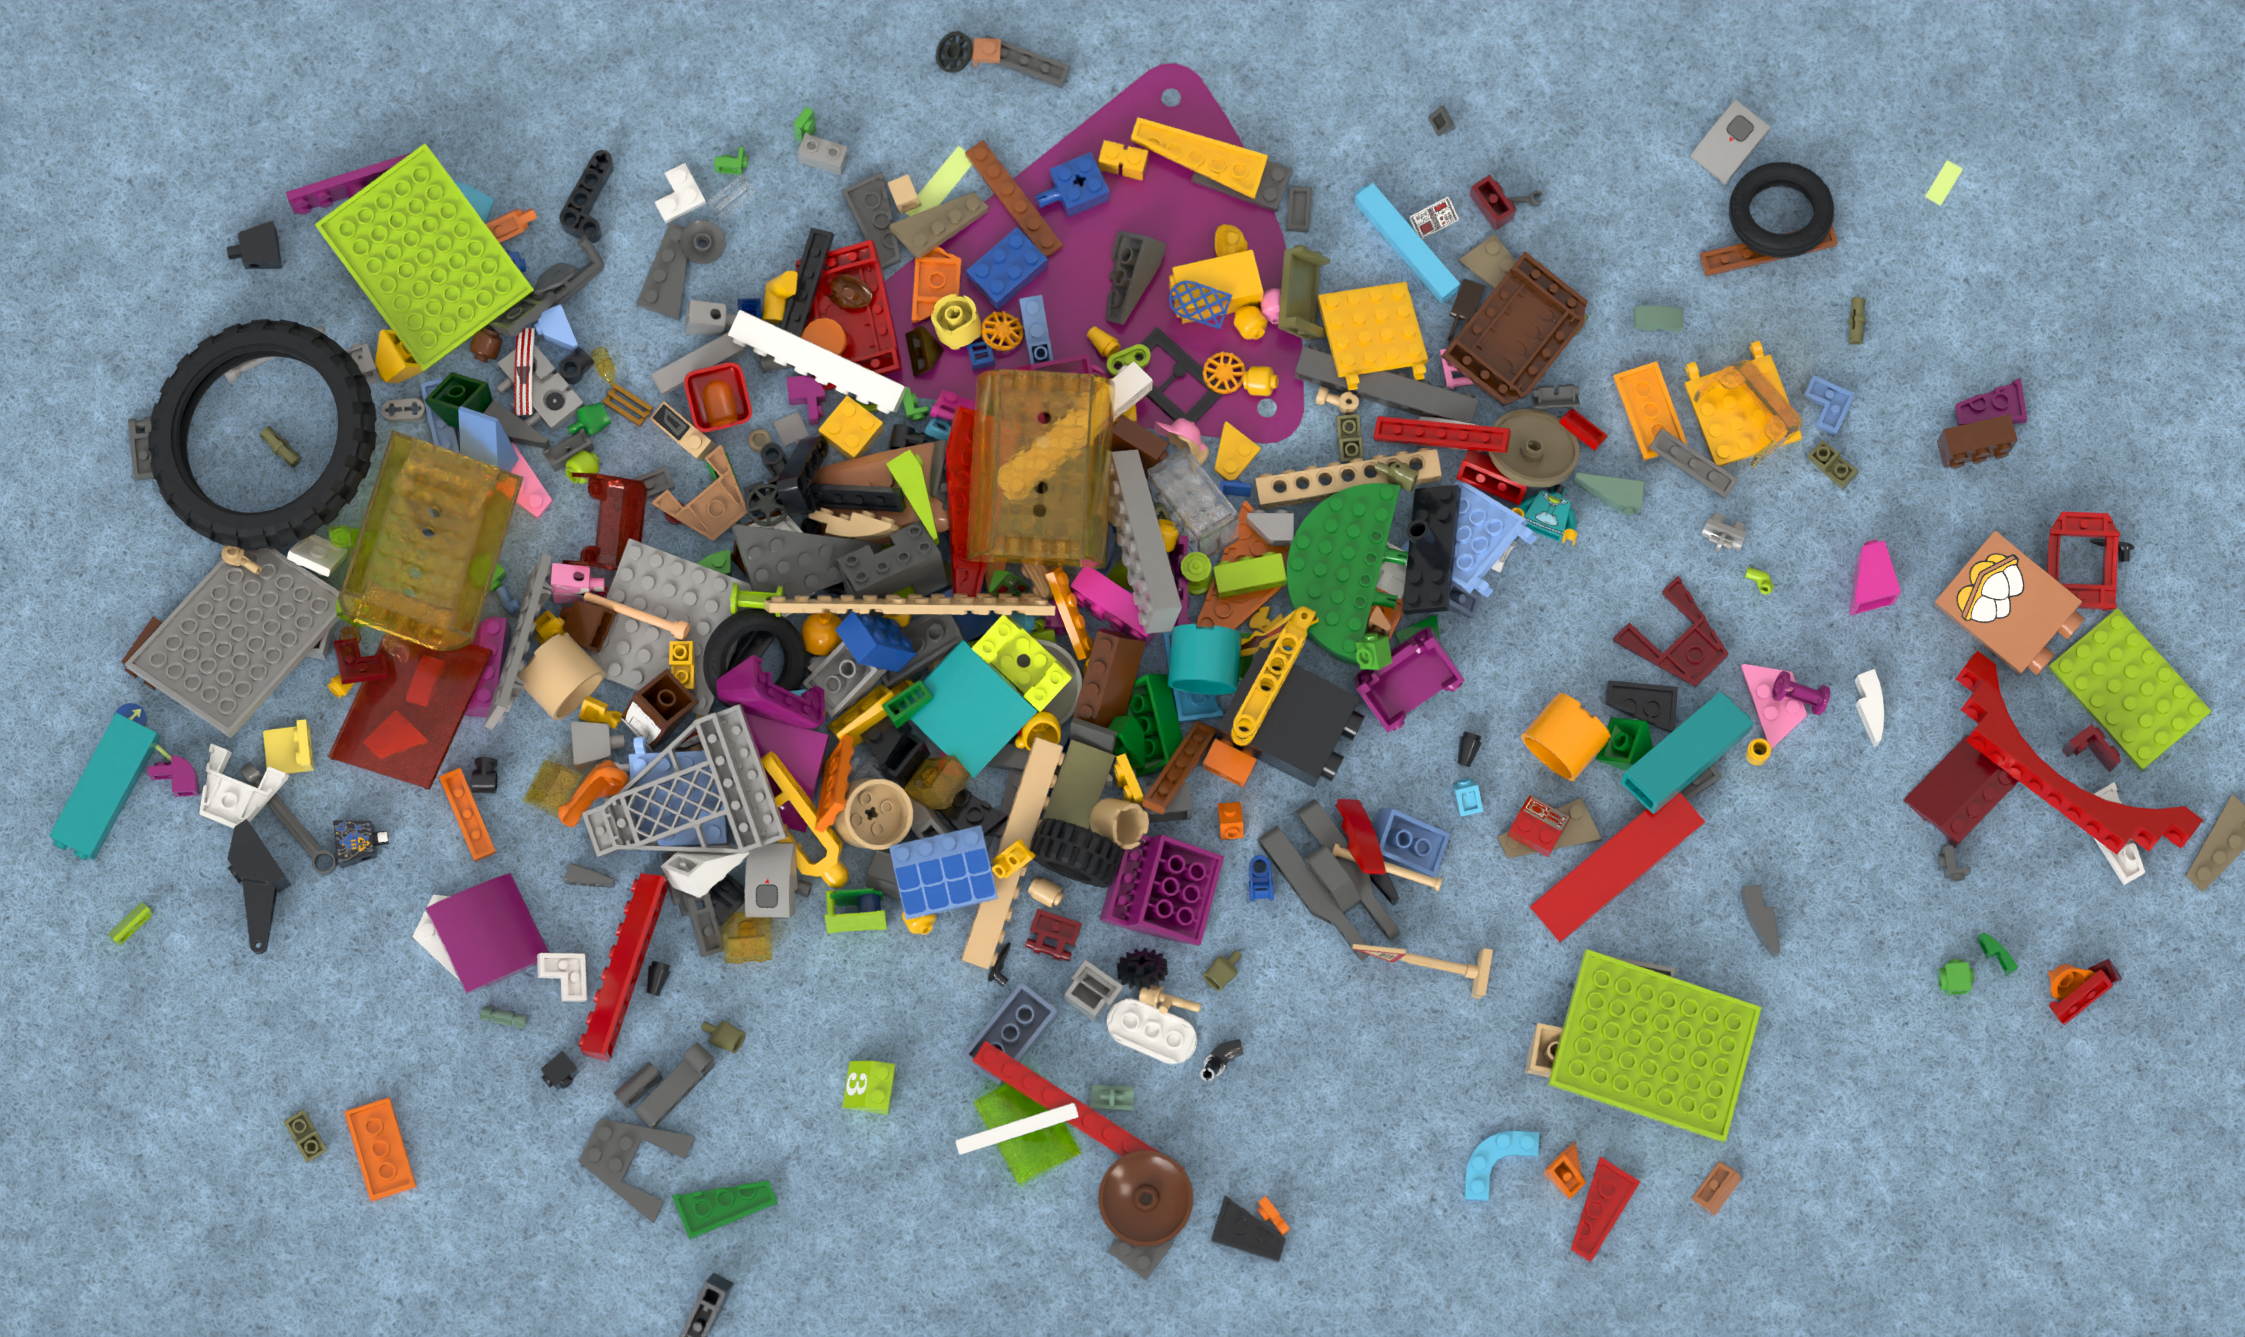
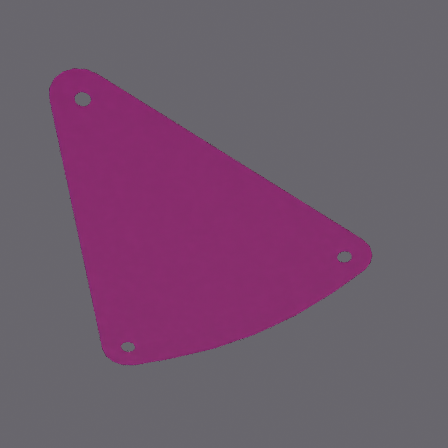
M1160 64L1144 73L1013 178L1063 244V248L1047 258L1048 268L1002 308L996 311L967 280L966 276L967 269L1016 227L1020 229L995 194L984 201L989 207L986 214L938 247L944 249L946 253L953 254L961 259L959 297L967 296L974 302L981 322L995 311L996 313L1005 311L1007 314L1018 318L1021 325H1023L1019 299L1042 295L1053 360L1089 354L1091 364L1101 368L1106 377L1111 379L1114 377L1107 371L1108 358L1102 357L1087 337L1088 331L1096 326L1098 329L1116 338L1120 344L1118 351L1120 352L1140 344L1158 327L1202 368L1208 358L1222 351L1236 355L1244 363L1245 371H1248L1251 366L1271 367L1274 375H1278V387L1273 389L1270 396L1250 395L1242 384L1235 392L1223 394L1195 425L1202 436L1221 438L1224 423L1227 421L1254 443H1278L1294 433L1300 426L1304 414V381L1294 378L1303 349L1302 338L1279 329L1278 324L1267 321V328L1261 338L1244 339L1234 325L1236 312L1225 315L1220 330L1196 321L1182 324L1181 317H1176L1175 312L1170 307L1169 276L1172 275V267L1217 258L1215 250L1216 230L1220 225L1226 224L1240 229L1248 244L1246 251L1253 250L1263 294L1272 288L1281 290L1284 250H1286L1283 233L1274 211L1193 183L1194 170L1131 141V136L1139 117L1244 148L1230 120L1201 77L1189 67L1180 64ZM1167 89H1175L1181 95L1180 102L1174 107L1166 106L1162 102V93ZM1104 140L1122 144L1125 150L1128 149V146L1148 151V161L1143 180L1123 176V164L1119 163L1118 175L1100 170L1110 191V200L1071 217H1067L1059 200L1043 208L1039 207V202L1037 203L1035 194L1053 188L1050 180L1051 168L1090 152L1098 165ZM1118 230L1148 236L1167 244L1158 270L1124 325L1106 321L1108 294L1112 291L1113 283L1109 278L1110 272L1114 271V260L1111 259ZM913 258L885 281L902 360V370L882 376L909 387L911 394L915 393L918 398L937 400L942 390L988 407L992 398L988 373L1030 365L1024 328L1023 339L1016 348L1009 351H1000L992 348L995 366L972 370L967 345L953 350L943 344L937 336L931 317L917 323H912L915 258ZM1222 315L1216 317V319H1217V321H1218L1219 324H1220ZM1214 319L1207 321L1208 323L1216 325ZM919 326H924L944 348V351L932 370L914 377L905 334ZM978 338L975 339L972 343L984 341V339ZM995 338L993 343L999 345L1000 340ZM1003 341L1001 346L1009 345L1005 341ZM1157 344L1150 351L1151 358L1149 364L1142 368V370L1153 380V385L1159 389L1173 375V366L1178 362ZM986 346L975 347L973 351L985 349ZM988 354L976 355L975 359L987 357ZM1220 357L1214 359V361L1220 363ZM1223 357V363L1228 364L1230 357ZM1232 359L1231 365L1238 364L1237 361ZM1211 363L1208 365L1209 368L1216 369ZM1120 364L1114 365V368L1116 369ZM1237 368L1233 372H1242V370ZM1186 370V374L1183 377H1177L1162 393L1186 414L1209 390ZM1234 377L1237 383H1239L1241 377ZM1231 380L1227 382L1230 389L1234 387ZM1146 395L1135 404L1137 424L1144 428L1154 429L1156 422L1171 425L1174 422ZM1271 399L1275 402L1277 410L1273 416L1263 417L1258 413L1257 406L1261 400Z

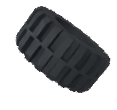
M1046 818L1040 822L1029 850L1035 854L1033 861L1038 862L1039 865L1072 880L1101 888H1107L1113 883L1124 855L1121 846H1118L1117 843L1112 842L1110 839L1076 824L1053 818Z

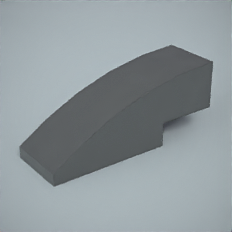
M1761 884L1742 886L1740 894L1748 921L1765 949L1773 957H1777L1780 953L1774 906L1764 907Z

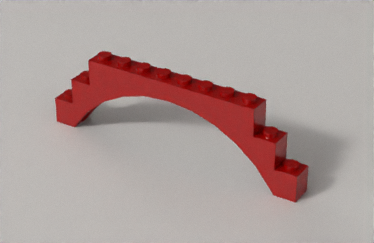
M1978 650L1956 677L1958 682L1973 692L1961 708V711L1978 723L1966 742L2116 855H2118L2130 838L2150 852L2162 835L2181 849L2202 823L2203 819L2186 806L2161 809L2131 807L2105 800L2081 789L2059 775L2035 753L2021 736L2009 716L2002 698L1996 664Z

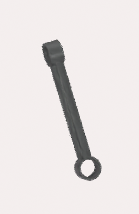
M248 762L239 771L251 786L258 788L263 777L253 764ZM275 793L266 804L312 858V866L315 871L320 875H330L337 867L334 855L327 850H323ZM322 855H329L333 860L331 868L325 871L318 869L316 865L318 858Z

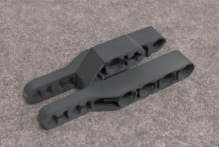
M1315 799L1295 812L1305 824L1306 831L1311 833L1320 844L1318 849L1304 858L1306 863L1278 826L1273 827L1257 839L1261 848L1311 915L1335 926L1351 949L1353 944L1366 945L1344 915L1359 903L1362 904L1389 941L1400 934L1396 925L1373 896L1370 874L1363 873L1357 862L1333 856L1332 852L1335 843L1340 844L1339 847L1348 850V842ZM1353 950V952L1361 961L1365 960L1367 957L1370 956L1368 954Z

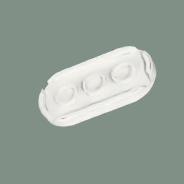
M1130 998L1114 1004L1108 1013V1032L1116 1042L1167 1064L1183 1063L1196 1050L1197 1036L1192 1025L1185 1019L1169 1012L1162 1014L1159 1008H1154V1006L1141 1002L1138 999Z

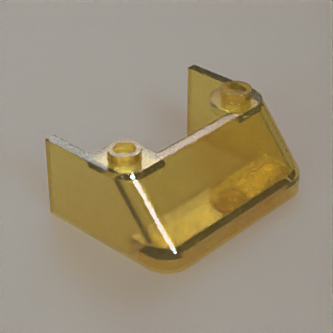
M1740 360L1723 368L1697 389L1693 399L1697 403L1719 384L1726 389H1735L1741 386L1770 420L1767 421L1764 431L1771 442L1754 456L1750 464L1753 468L1794 436L1802 425L1799 414L1755 364L1749 360Z

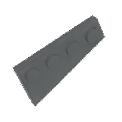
M883 172L841 190L865 241H874L882 270L901 262L897 238L889 230L893 219Z
M670 222L636 304L638 307L679 321L688 258L680 247V237L685 227Z

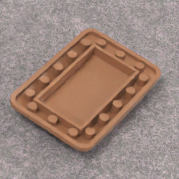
M935 442L894 449L819 468L814 477V483L900 488L886 463L910 449L913 455L918 453L924 463V466L921 468L927 484L937 533L950 530L949 511H945L942 508L943 503L936 496H930V473ZM904 493L906 508L903 512L863 510L875 514V519L881 520L882 516L895 520L894 525L902 529L920 521ZM825 508L834 511L833 516L839 517L840 513L852 516L853 512L862 514V510ZM820 522L821 535L832 536L825 533L827 524ZM890 537L869 540L882 543V546L892 544Z

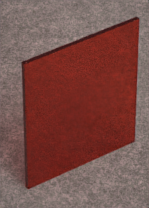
M391 620L375 655L384 654L388 678L361 683L328 757L331 760L343 762L422 787L425 790H430L493 651L489 648L480 647Z

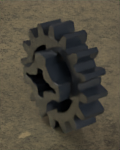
M1144 948L1143 951L1134 949L1133 954L1126 952V958L1120 957V963H1117L1118 980H1121L1122 985L1128 984L1129 989L1136 986L1138 991H1141L1142 987L1150 990V985L1158 987L1159 981L1164 982L1165 976L1168 975L1167 959H1163L1162 953L1156 955V950L1154 949L1151 952H1147V948Z

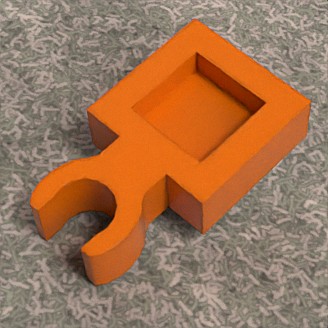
M1266 1196L1259 1200L1258 1206L1260 1208L1257 1211L1265 1221L1269 1219L1282 1236L1286 1234L1290 1228L1281 1218L1273 1204Z

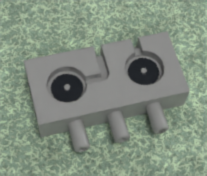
M534 344L532 408L535 413L524 420V422L532 427L542 419L548 428L554 432L575 416L577 410L584 407V403L573 389H570V386L558 372L556 373L553 365ZM515 350L497 363L499 369L507 377V379L496 386L500 394L514 386ZM513 401L512 403H510V406L512 407L513 410H514V401Z

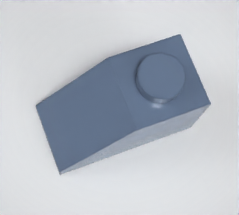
M1452 582L1449 610L1474 618L1481 597L1474 592L1468 593Z

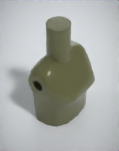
M1378 461L1375 466V470L1387 475V480L1390 484L1400 485V488L1410 492L1413 490L1419 476V472L1410 468L1407 463L1395 462L1388 466Z
M1235 950L1228 959L1218 956L1203 974L1204 980L1216 991H1221L1238 974V970L1234 965L1242 957L1241 953Z
M706 1021L701 1025V1030L711 1034L710 1043L733 1054L740 1049L746 1037L745 1031L734 1027L727 1021H721L717 1027Z

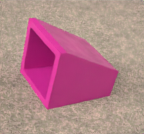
M1875 539L1865 542L1856 558L1849 609L1850 616L1895 604L1901 593L1885 540L1878 542Z

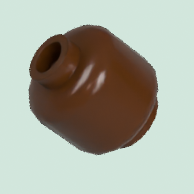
M486 328L476 332L470 345V351L476 354L474 359L485 363L488 362V359H497L503 343L499 337L500 333Z

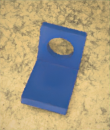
M1239 480L1220 481L1217 515L1221 513L1223 494L1250 497L1251 484L1242 483Z

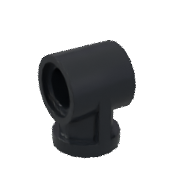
M578 347L570 356L561 360L559 371L568 384H577L583 378V374L594 364V361L583 349ZM569 367L577 368L573 374L565 373Z
M895 424L888 448L894 450L924 444L926 434L924 432H921V434L915 433L916 430L910 426Z
M773 442L765 444L761 449L763 465L773 477L780 475L789 460L782 447ZM770 453H777L779 455L774 461L767 459Z
M489 757L475 758L476 770L472 771L471 780L472 793L496 794L498 774L495 767L498 766V760Z

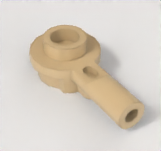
M225 546L222 549L221 555L226 563L236 566L243 565L256 575L262 571L260 565L245 556L244 549L232 546Z

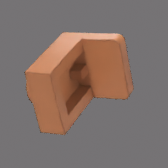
M974 38L973 54L971 57L973 59V67H978V63H1000L1001 39Z

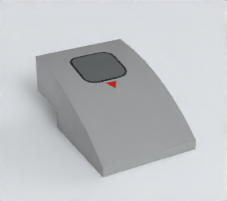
M1735 99L1702 139L1690 157L1723 184H1726L1767 136L1771 127Z
M774 842L750 851V854L747 855L745 875V917L790 918L795 915V890L798 889L795 843Z

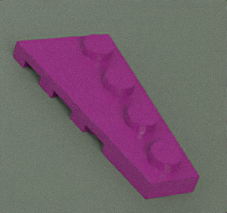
M1179 535L1175 549L1169 554L1170 567L1182 606L1174 627L1191 624L1190 617H1188V580L1185 579L1181 571V562L1188 554V536Z

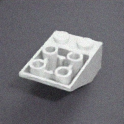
M728 843L708 844L710 848L738 849V847ZM678 851L661 868L673 888L700 898L707 894L710 888L718 881L724 879L726 874L739 865L750 853Z

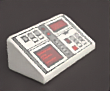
M1446 197L1410 216L1408 223L1423 240L1459 221V218L1449 197Z

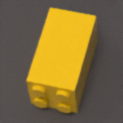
M1253 250L1172 267V275L1169 276L1170 291L1179 282L1193 281L1232 294L1227 314L1237 312L1246 305L1260 307V302L1263 300V289ZM1184 284L1176 288L1179 294L1187 291ZM1187 284L1189 289L1196 286L1193 284ZM1199 288L1191 291L1194 299L1202 296ZM1202 288L1204 294H1206V293H1208V292L1211 291V290ZM1188 293L1181 296L1184 304L1192 301ZM1214 293L1206 297L1209 304L1217 301ZM1217 293L1219 299L1226 297L1225 295ZM1178 298L1175 299L1174 308L1181 306ZM1204 299L1196 302L1199 309L1207 306ZM1228 299L1221 302L1224 309L1226 307ZM1193 303L1186 306L1189 314L1197 311ZM1219 303L1211 307L1214 314L1222 311ZM1183 308L1178 310L1181 314L1186 315ZM1209 309L1201 312L1204 319L1212 316ZM1199 314L1191 316L1193 318L1201 320ZM1181 317L1182 324L1193 322V320Z

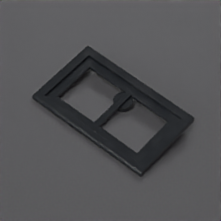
M1158 327L1140 343L1150 351L1158 344L1178 362L1173 366V375L1159 389L1152 384V390L1146 394L1150 400L1174 421L1178 418H1184L1196 423L1223 395L1212 391L1205 384L1203 368ZM1137 355L1135 359L1137 361L1143 360V357L1141 355ZM1120 364L1116 369L1120 370L1122 365ZM1187 370L1209 391L1185 414L1162 392L1177 377H1183ZM1206 371L1207 379H1209L1211 375ZM1214 379L1210 383L1215 386L1218 381ZM1222 385L1218 387V389L1226 390Z

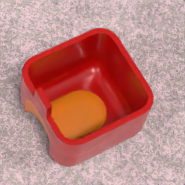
M725 362L692 370L685 375L684 387L693 424L697 430L701 432L720 430L743 424L751 418L752 408L743 371L737 363Z

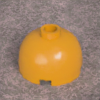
M830 612L811 614L803 622L800 633L806 651L821 656H828L829 652L834 651L842 642V639L835 630L843 622L842 619Z

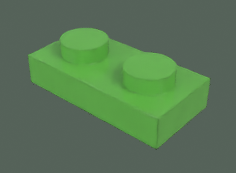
M807 106L793 123L795 138L802 142L805 133L813 136L817 129L814 111Z

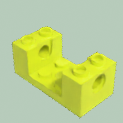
M1002 615L971 648L986 663L990 664L991 662L1024 693L1023 697L1040 712L1074 676L1072 672L1010 615ZM1021 654L1028 655L1031 660L1030 665L1021 667L1017 662L1018 656Z

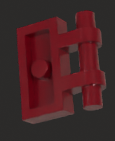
M1037 908L1030 932L1037 934L1038 937L1036 941L1027 938L1025 947L1032 949L1037 954L1051 955L1053 959L1058 961L1060 959L1070 961L1072 953L1065 951L1064 947L1065 944L1075 947L1082 923ZM1045 937L1058 941L1057 947L1044 944Z

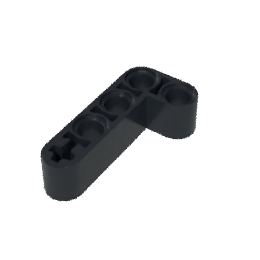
M598 150L593 154L559 216L561 227L566 233L578 239L587 235L592 244L600 240L602 233L598 221L588 216L614 169L612 156L609 152ZM590 179H596L598 181L593 186L587 185V182ZM580 198L587 200L583 205L576 204V201ZM573 217L576 219L573 224L565 223L568 218ZM589 227H593L596 229V231L593 234L585 233L586 229Z
M824 436L800 440L777 480L778 494L791 517L811 514L816 510V500L809 486L828 454V443Z

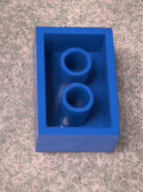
M1016 227L967 269L966 276L967 280L998 311L1048 268V259Z
M851 612L835 629L858 664L900 672L917 654L912 647V641L904 636L900 630V624L892 618L888 619L879 615Z

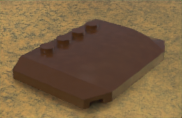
M1524 251L1441 357L1502 406H1506L1529 394L1583 326L1584 313L1588 301Z

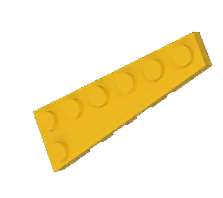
M1139 117L1131 136L1132 142L1250 198L1255 199L1268 155Z

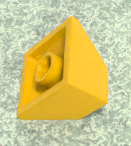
M382 329L379 332L375 365L379 370L380 378L386 383H400L422 373V367L420 364H417L412 354L405 348L403 341L399 340L396 335L397 333L394 330Z

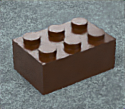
M2009 414L1943 429L1937 440V445L1944 468L1951 466V469L1963 467L1964 463L1973 461V464L1985 462L1986 458L1995 456V459L2007 457L2017 442V436L2011 415Z

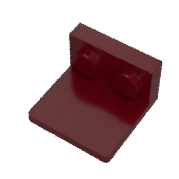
M2092 724L2072 738L2062 750L2067 757L2073 753L2075 756H2078L2088 746L2109 773L2121 762L2118 750L2112 745L2109 746L2104 740V733Z

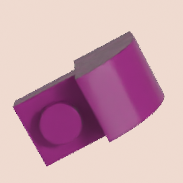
M808 376L787 377L790 405L808 404L810 425H819V417H823L822 403L820 402H826L822 385L815 381L814 378Z
M171 756V765L167 762L154 763V766H148V776L151 780L172 779V793L176 797L199 795L198 775L186 759L179 756Z

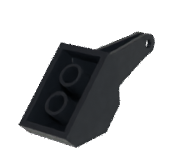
M245 819L234 827L227 858L231 863L228 869L238 883L242 882L250 948L255 954H263L268 948L277 892L280 893L291 884L251 824ZM261 943V946L257 948L256 945Z

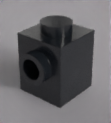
M563 1051L541 1068V1071L544 1073L541 1077L549 1088L554 1085L557 1090L561 1087L565 1089L574 1082L573 1077L579 1073L578 1068Z

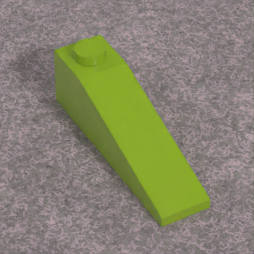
M909 449L886 463L899 487L902 488V492L918 518L922 521L932 540L938 545L940 541L925 476L921 468L924 466V463L918 453L913 455Z

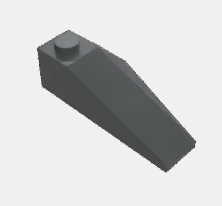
M1118 230L1111 259L1114 260V271L1110 272L1109 278L1113 283L1112 291L1108 294L1106 321L1124 325L1158 270L1164 256L1166 243L1148 236Z

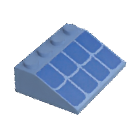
M981 825L889 846L906 920L998 899Z

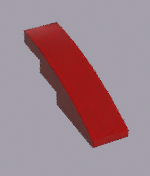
M1338 799L1336 808L1344 819L1341 827L1349 838L1347 848L1363 873L1385 874L1386 868L1374 828L1361 802L1354 799Z

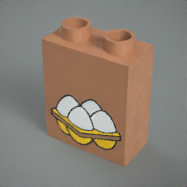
M1997 531L1991 534L1934 603L1939 610L2020 676L2027 668L2038 675L2055 655L2046 647L2057 633L2068 640L2085 620L2076 611L2081 606L2082 601Z

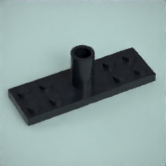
M1459 485L1415 489L1412 521L1407 527V535L1410 539L1402 611L1405 615L1449 611L1461 497Z

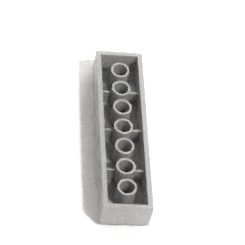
M1138 450L1111 452L1109 460L1105 464V471L1101 475L1103 477V486L1107 493L1106 503L1108 507H1111L1112 525L1117 529L1118 546L1122 547L1123 551L1122 562L1124 566H1127L1128 583L1134 591L1133 602L1139 609V624L1143 625L1145 634L1169 632L1173 630L1182 606Z

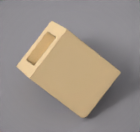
M908 174L888 182L900 214L921 206Z

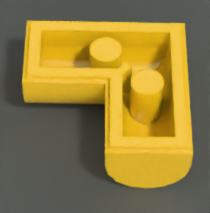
M786 271L766 282L762 320L772 325L782 322L786 299L796 294L797 272Z

